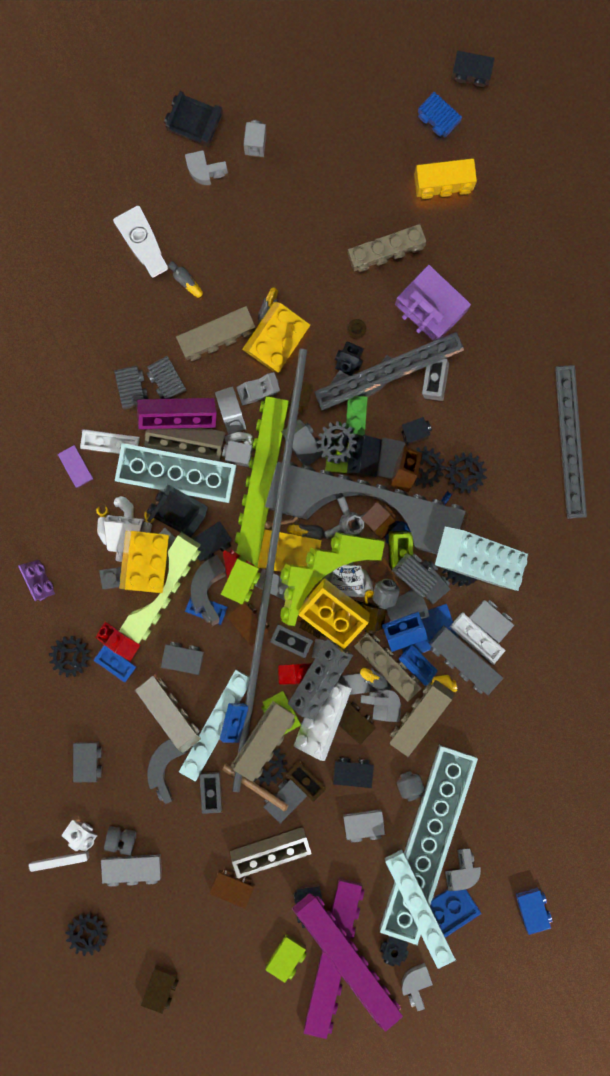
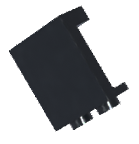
M180 91L178 96H174L171 104L173 106L172 111L167 113L164 120L167 131L209 147L223 115L222 107L217 105L212 107L185 96L184 92Z
M167 485L164 490L158 492L155 504L151 503L146 511L149 514L147 521L151 522L155 518L191 538L205 518L208 506Z

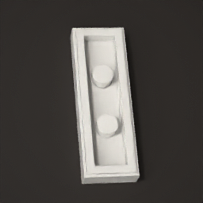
M83 430L80 449L120 454L122 443L139 446L140 437Z
M461 613L450 626L457 635L491 665H494L506 651L464 613Z
M85 851L33 861L29 864V869L33 872L85 862L90 858L89 852Z

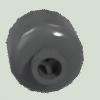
M383 579L376 583L372 599L382 609L393 607L397 603L400 589L395 581Z
M411 771L401 774V779L397 781L401 797L408 801L422 797L421 793L424 792L425 788L420 775L412 774Z

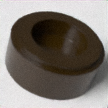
M360 319L350 321L347 327L349 336L354 339L362 338L366 333V324Z

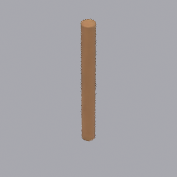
M226 764L223 767V771L234 778L235 771ZM242 776V784L281 810H287L289 806L287 803L254 781L252 782Z

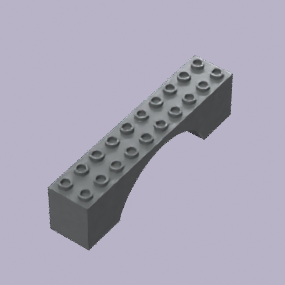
M290 461L283 514L308 520L319 508L340 496L372 497L391 505L403 516L411 530L414 546L418 550L437 555L445 527L464 530L468 514L462 506L452 504L451 507L445 506L446 504L443 501L433 499L430 502L424 496L417 494L411 497L405 491L398 489L392 492L388 487L376 484V487H372L369 482L358 479L357 482H353L348 476L339 474L338 477H334V474H331L329 471L320 470L319 473L313 467L302 465L300 468ZM281 462L276 464L265 507L272 511H275L282 468Z

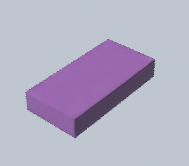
M75 445L58 454L76 488L93 479Z

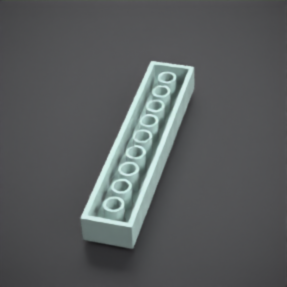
M442 745L438 747L404 851V855L429 906L431 905L478 760L475 756ZM394 882L380 924V933L417 945L421 933L396 882Z

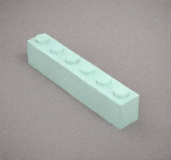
M237 669L235 670L199 735L201 740L193 745L179 773L194 781L198 779L220 739L228 704L240 703L248 689V675Z
M400 850L384 858L437 968L439 969L455 961L454 955L403 851Z

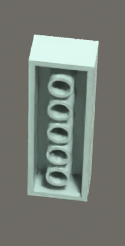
M122 443L115 481L164 490L167 485H170L186 495L230 503L237 465Z
M445 527L435 565L499 587L519 591L524 568L527 565L528 554L464 530Z

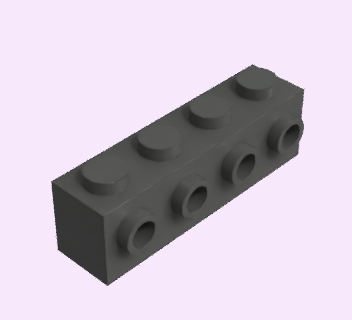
M444 625L428 642L432 646L430 650L438 657L443 655L446 658L444 662L450 668L454 669L456 667L460 670L459 675L466 682L470 679L475 684L473 688L480 694L485 692L489 695L503 680L501 675Z
M327 639L288 702V705L301 717L314 720L344 669L348 666L353 654L346 648L342 649L335 642Z

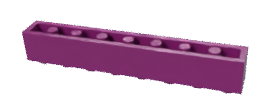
M339 878L331 914L336 919L334 924L337 927L341 926L347 934L345 938L349 942L350 938L353 939L356 927H353L354 919L358 920L360 908H357L359 900H363L365 889H362V883ZM323 950L306 1017L304 1034L327 1039L328 1033L331 1034L334 1022H331L332 1014L336 1015L338 1003H335L336 996L341 995L343 984H340V973Z
M309 893L291 909L378 1026L386 1032L403 1017L399 1012L401 1007L395 1000L391 1001L388 997L390 992L384 985L380 986L377 982L379 977L373 970H368V962L362 955L360 957L357 955V947L352 941L348 942L345 936L347 934L341 926L337 927L334 924L336 919L329 911L326 912L323 909L325 905L318 896L314 897Z

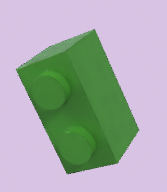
M355 396L348 399L346 423L349 424V427L355 429L353 434L365 435L367 397Z

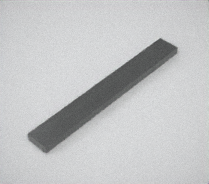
M454 332L316 390L314 393L321 410H324L462 352L464 347L457 332Z
M575 365L556 366L555 377L567 519L587 517Z

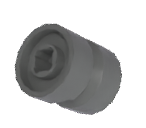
M109 826L104 850L110 852L119 850L120 854L131 856L137 831L129 829L122 831L120 827Z

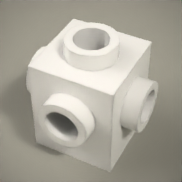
M75 820L70 822L61 835L69 842L68 846L75 851H87L92 847L97 837L92 832L93 828L89 824Z

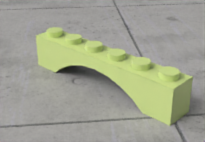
M182 532L177 536L168 551L169 572L163 587V593H160L149 605L133 611L127 617L119 632L138 644L142 639L146 641L151 633L150 626L152 623L156 625L161 617L159 614L161 608L165 609L171 601L168 598L171 592L175 593L181 585L178 582L181 576L185 577L191 568L188 566L191 560L195 561L201 551L198 549L201 544Z

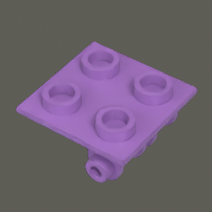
M39 560L18 566L34 601H41L55 594L53 585L48 580L45 568Z

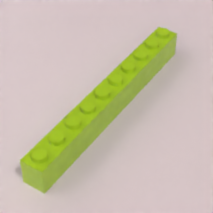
M267 396L265 401H261L260 412H263L262 420L258 419L256 431H259L258 439L254 438L253 449L256 452L255 457L250 459L249 468H252L251 476H247L245 487H249L248 494L243 496L242 506H245L244 514L240 513L238 524L242 526L241 531L236 533L235 543L238 544L237 551H234L240 555L239 560L243 562L247 560L255 565L256 568H258L265 531L264 524L267 522L269 511L265 504L279 458L283 437L281 432L284 430L289 405L288 400ZM252 584L250 589L254 590L255 584Z

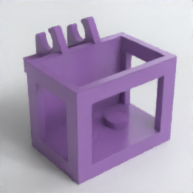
M430 265L397 297L395 303L404 313L402 318L406 320L409 317L419 327L416 332L420 333L423 331L433 341L442 338L468 311L471 305Z

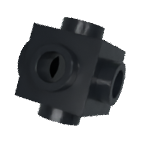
M347 341L343 350H338L334 360L338 362L335 369L352 376L355 370H360L363 360L360 358L364 348Z
M388 936L387 941L382 942L379 952H382L383 962L390 966H395V964L400 966L401 962H405L409 951L406 950L408 942Z

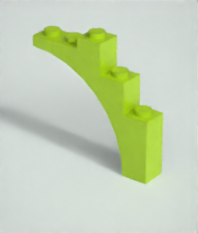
M335 532V537L331 541L332 551L310 548V552L306 556L307 566L285 563L284 568L281 570L282 583L288 585V588H286L284 593L285 605L281 609V621L287 625L295 626L299 610L308 594L320 580L335 569L356 561L381 560L385 541L377 538Z

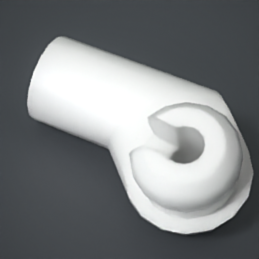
M236 432L226 435L225 441L227 444L229 441H243L244 444L253 445L254 437L249 433Z
M120 496L115 498L114 505L124 511V517L134 518L133 504L126 497Z

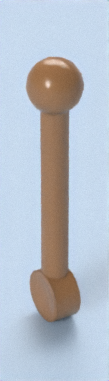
M292 517L290 520L281 521V525L289 523L298 524L299 518ZM265 522V528L270 529L273 526V522Z

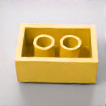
M474 159L416 165L414 173L417 197H422V199H429L433 195L439 194L441 197H447L456 192H459L461 195L469 194L474 190L477 182Z
M273 302L242 350L271 371L279 373L310 327V324L283 304Z
M265 529L258 568L266 569L271 530ZM280 532L274 571L281 572L285 563L307 566V553L310 552V548L320 549L322 540Z
M125 531L119 589L163 593L169 535Z
M324 578L305 599L298 615L342 649H345L369 623L370 612Z

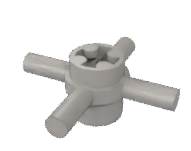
M338 497L337 500L343 512L339 521L340 525L325 531V537L328 539L334 536L335 532L360 536L359 533L364 529V521L361 518L367 512L361 515L350 512L345 497ZM354 519L355 522H352L353 528H350L348 522Z

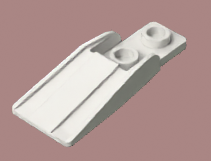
M136 206L113 219L127 244L138 260L146 266L151 277H156L168 270V266L161 256L162 253L140 206Z

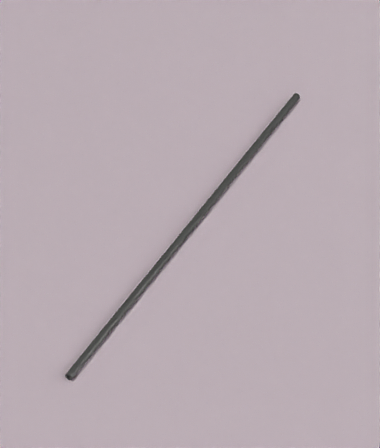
M306 349L299 350L246 697V705L249 707L240 738L238 753L246 743L249 735L306 363ZM236 771L232 791L240 792L242 775Z

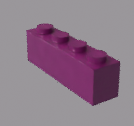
M214 398L137 400L138 429L215 427L216 407Z

